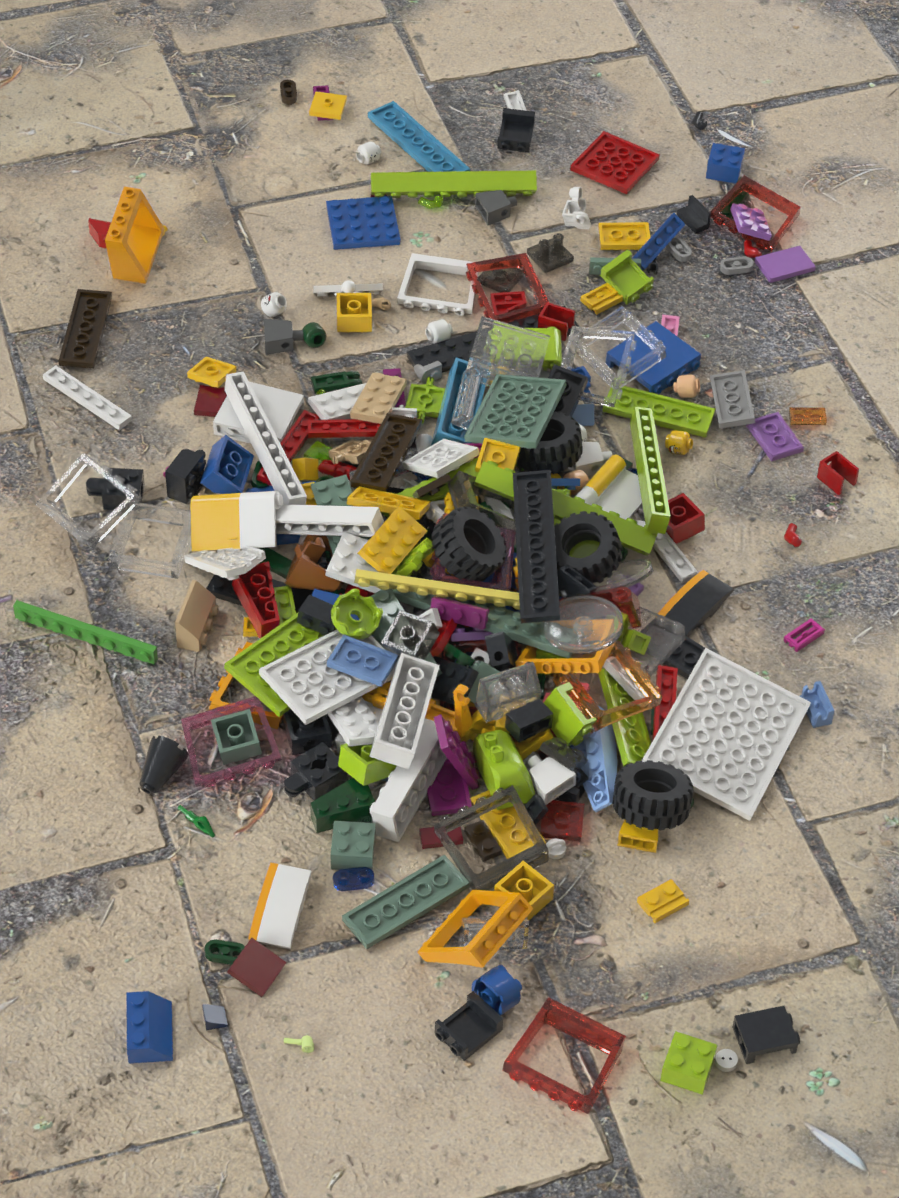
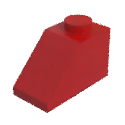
M89 218V233L99 247L106 248L105 238L111 222Z

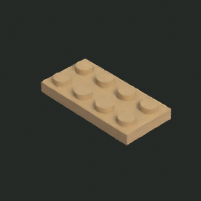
M372 373L350 412V418L382 424L386 414H391L407 385V379L381 373Z

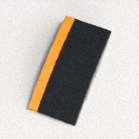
M702 570L665 604L656 617L689 637L696 627L700 628L708 617H712L734 591V588Z

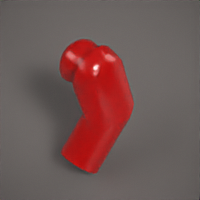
M750 240L744 242L745 256L754 259L755 257L762 256L759 249L752 247Z
M790 523L785 532L784 539L790 545L799 547L802 539L796 534L797 526Z

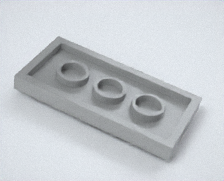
M745 370L710 375L719 429L755 423Z

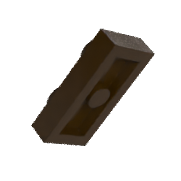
M483 820L464 827L465 834L483 862L502 855V849Z

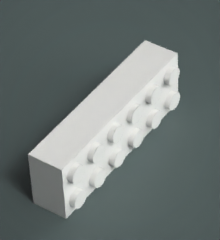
M401 653L369 757L409 769L415 755L440 665Z
M424 719L415 755L409 769L396 766L395 770L390 773L385 787L381 788L378 799L371 805L370 814L373 823H375L377 836L399 843L426 796L427 789L433 784L447 759L441 750L435 722L432 720Z

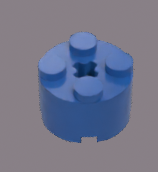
M503 965L490 969L472 983V991L478 994L500 1016L520 1002L522 985L507 972Z

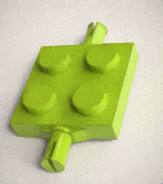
M428 377L426 384H411L405 408L417 409L418 419H422V424L424 423L425 416L438 418L445 388L433 385L435 380L433 377H431V381L430 377Z
M428 538L424 539L408 553L402 563L391 574L410 577L413 570L415 572L418 571L423 564L421 560H424L430 553L429 549L432 547V541Z

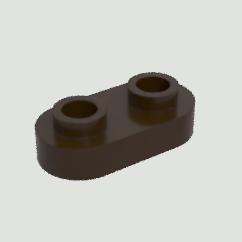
M283 80L280 83L281 101L286 105H292L297 102L296 83L293 80Z

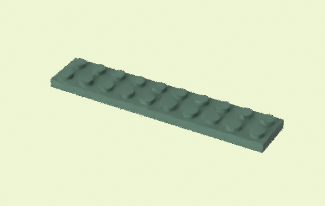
M393 589L400 602L426 611L431 607L432 597L436 596L431 594L422 596L410 591L402 593L397 591V589ZM451 597L444 598L489 609L485 631L494 634L504 631L512 640L565 658H570L584 640V635L574 630L561 628L557 624L546 622L521 624L520 612H514L505 607H498L490 603L478 604L472 600L458 601Z

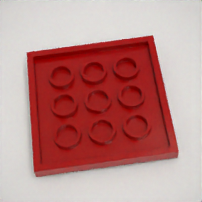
M603 131L571 164L570 170L627 194L656 164L660 154Z

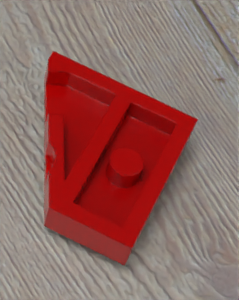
M524 291L490 293L494 321L526 308L527 302Z

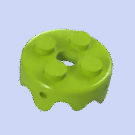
M352 589L348 593L340 595L331 610V619L335 628L341 634L357 640L368 638L374 634L383 615V609L377 608L372 597H362L359 594V589ZM351 614L357 615L359 620H354Z

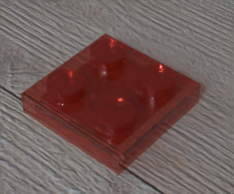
M554 800L548 803L546 806L549 811L541 821L540 834L542 837L581 842L585 804Z

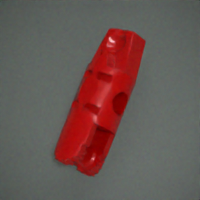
M325 459L318 466V471L334 478L347 475L348 480L351 481L358 467L342 462L334 464L332 460Z

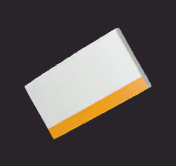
M270 862L248 940L253 938L261 944L291 949L294 932L297 930L300 913L303 910L311 870Z

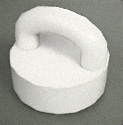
M557 838L549 840L545 846L546 855L555 860L563 858L566 853L565 840Z

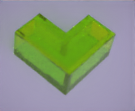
M317 440L303 453L304 458L318 459V461L332 460V458H329V451L333 448Z

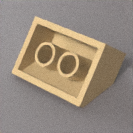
M192 580L175 621L177 648L200 652L202 645H205L207 642V632L212 629L213 617L217 616L219 606L216 605V597L196 580Z

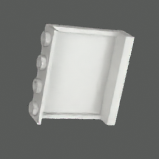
M249 382L279 442H281L286 436L298 410L304 409V395ZM227 396L213 421L214 435L222 437L227 435L231 439L251 444Z

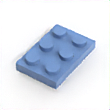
M343 635L327 660V667L382 687L398 661V655Z

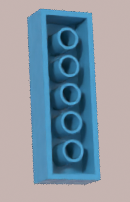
M457 357L455 358L449 372L431 446L442 439L462 444L471 443L465 442L464 436L481 405L489 373L488 368Z

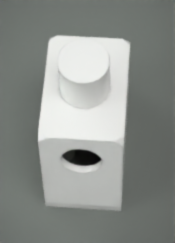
M582 442L583 453L575 464V470H582L587 476L595 475L604 462L612 456V452H601L598 442Z
M537 755L529 759L528 764L531 767L529 774L534 790L541 796L545 805L576 785V774L554 756H549L543 761Z

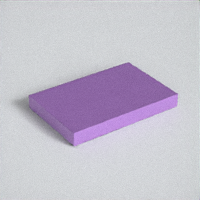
M801 246L755 257L756 265L769 283L813 272L816 268Z
M779 412L756 418L755 423L746 425L771 462L801 453L804 450L803 445Z

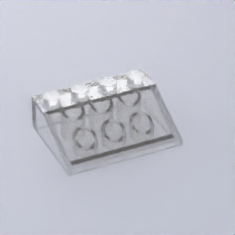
M482 316L466 371L493 379L496 374L539 378L550 336Z

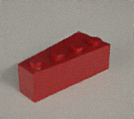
M268 561L257 564L247 573L239 575V578L234 579L232 582V587L259 638H262L280 624Z

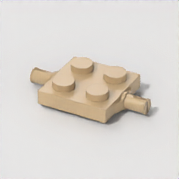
M374 437L366 440L351 439L330 450L329 458H332L334 464L343 461L360 464Z

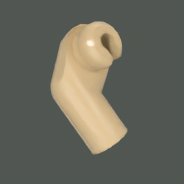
M383 297L371 299L372 308L377 307L382 310H389L391 308V302Z

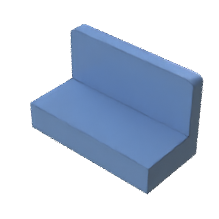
M594 404L577 405L572 417L578 424L582 426H593L595 424Z

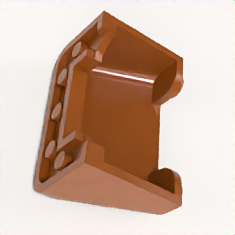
M307 535L301 545L306 546L309 541L315 542L317 537L322 538L326 547L325 551H329L331 553L330 556H333L326 535ZM295 554L284 583L291 588L318 589L328 592H335L336 589L340 590L344 584L342 581L325 576L326 569L310 561V557L302 554L299 559Z

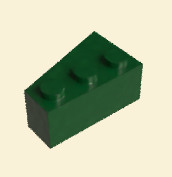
M352 778L311 802V820L316 833L333 829L334 821L362 822L372 819L370 808L375 800L369 786H363Z

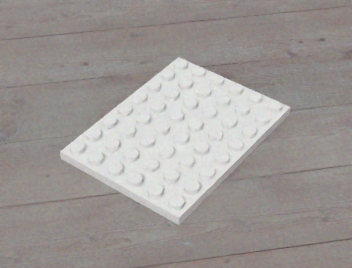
M705 648L642 762L647 760H653V762L660 761L667 765L671 764L676 769H681L684 774L689 776L693 783L694 792L750 821L811 702Z

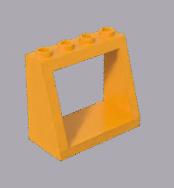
M124 186L106 235L105 243L113 278L146 284L164 233V227L141 189Z

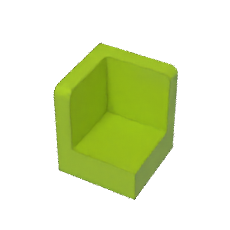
M626 629L620 647L645 655L651 637L636 630Z

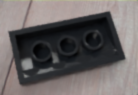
M554 364L548 378L566 380V388L554 411L559 414L565 413L567 416L572 417L588 383L587 376Z

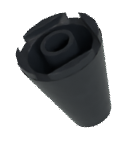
M153 736L139 783L142 791L147 794L158 793L187 760L189 755L185 748L183 750L179 749V743L167 737L158 736L155 739V736Z

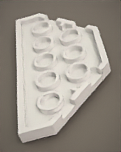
M244 546L241 551L240 549L223 548L218 549V553L216 551L203 550L184 555L185 563L206 570V572H211L214 575L225 577L228 580L238 579L239 575L247 573L266 559L265 551L252 546Z

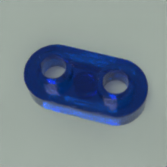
M368 867L341 869L333 875V886L339 891L367 889L374 884V872Z

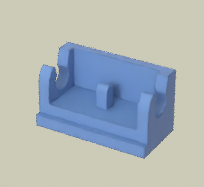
M821 681L815 682L811 690L805 685L800 697L811 702L806 714L812 727L816 728L832 724L834 708Z

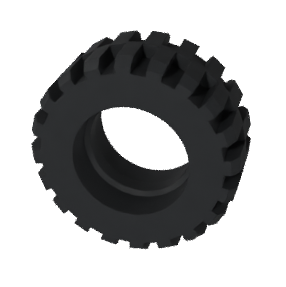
M554 411L537 448L527 449L521 447L517 464L527 472L550 470L553 474L558 473V471H566L568 467H573L583 453L580 425L573 417Z
M456 508L440 520L432 532V547L435 549L436 558H439L440 564L447 569L450 575L453 574L456 579L463 580L466 583L482 582L498 570L506 558L505 539L501 536L499 527L495 526V522L492 519L490 520L487 517L488 515L484 512H479L476 508Z
M582 511L580 514H570V517L561 519L560 524H555L557 572L559 568L568 564L592 583H601L604 581V578H609L613 575L612 571L617 570L619 567L618 562L622 560L621 552L623 549L614 524L607 520V517L604 515L598 516L596 512L587 514V511ZM594 540L600 542L598 549L587 557L574 558L569 556L571 549L582 541Z
M647 760L646 762L636 761L635 764H627L616 775L612 802L613 808L622 820L625 819L630 825L634 824L638 828H648L647 830L658 829L659 831L666 828L673 829L681 825L689 817L694 791L693 783L687 774H684L681 769H676L671 764L667 765L660 761L653 762V760Z

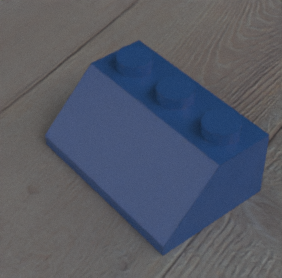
M225 435L212 446L200 483L214 493H243L254 455Z
M149 991L126 992L127 1055L129 1064L173 1061L172 1001Z

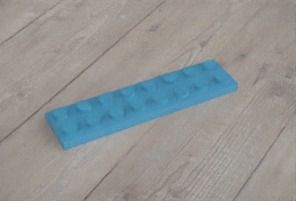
M395 101L368 112V118L428 172L470 171V168Z

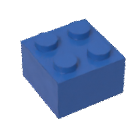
M713 143L707 164L706 179L736 183L740 177L745 148Z

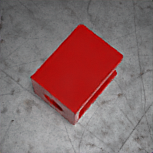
M547 302L538 317V328L556 327L561 331V340L566 341L568 328L573 329L575 311Z
M836 451L820 461L817 478L837 495H840L844 479L851 485H856L859 468Z

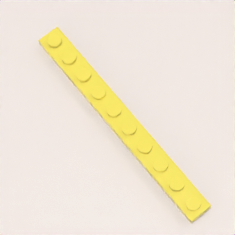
M356 569L354 583L362 587L376 586L382 590H388L389 588L397 589V591L402 593L410 591L422 596L431 594L440 598H455L458 601L472 600L478 604L492 603L498 607L512 606L520 610L519 593Z

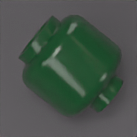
M311 322L303 327V340L309 347L318 348L325 343L327 338L326 332L318 323Z

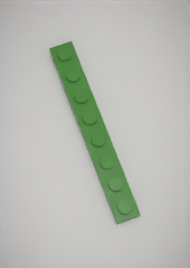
M18 600L13 605L15 618L20 621H26L38 627H44L56 633H62L74 639H80L89 644H95L107 650H113L125 656L140 659L143 662L155 664L158 660L157 646Z

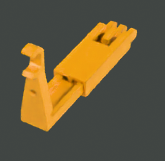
M387 682L382 687L375 688L362 695V698L372 703L374 707L383 710L386 702L385 696L388 695L391 683ZM460 684L454 690L455 712L436 705V701L430 699L425 718L434 721V717L441 714L446 721H450L453 731H457L459 736L463 737L473 724L467 705L470 699L463 696L469 688Z

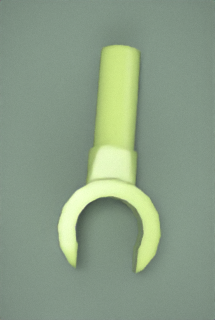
M308 1035L303 1036L302 1039L284 1038V1043L302 1045L303 1052L310 1053L314 1051L313 1039Z

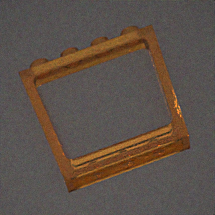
M619 640L615 642L607 658L615 657L645 695L644 698L607 710H601L574 675L576 673H555L552 680L557 687L570 682L573 690L569 693V697L586 719L593 717L597 719L590 733L657 707L662 699L660 688L652 684L650 675L642 671L640 662L632 658L630 649L624 647ZM598 649L577 658H593Z

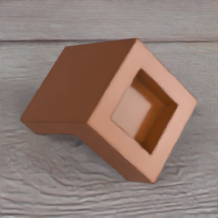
M317 537L315 542L309 541L306 546L297 544L294 551L298 559L302 554L310 557V561L317 563L326 547L322 538Z

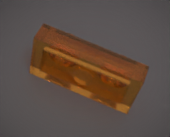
M789 407L790 425H826L827 423L825 408Z

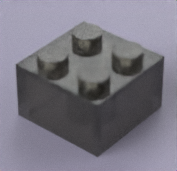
M399 610L381 644L385 650L397 654L398 658L401 653L425 660L440 633L434 622Z

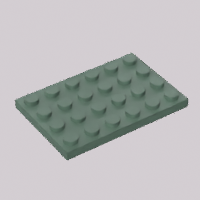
M496 374L464 436L465 442L483 444L484 438H489L527 449H536L566 388V380Z

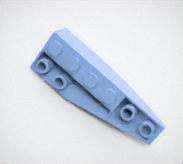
M596 704L582 713L586 719L593 717L597 719L592 726L593 730L583 736L584 740L579 745H571L569 748L572 759L589 777L583 783L593 810L597 813L613 802L614 785L617 775V748L609 712Z

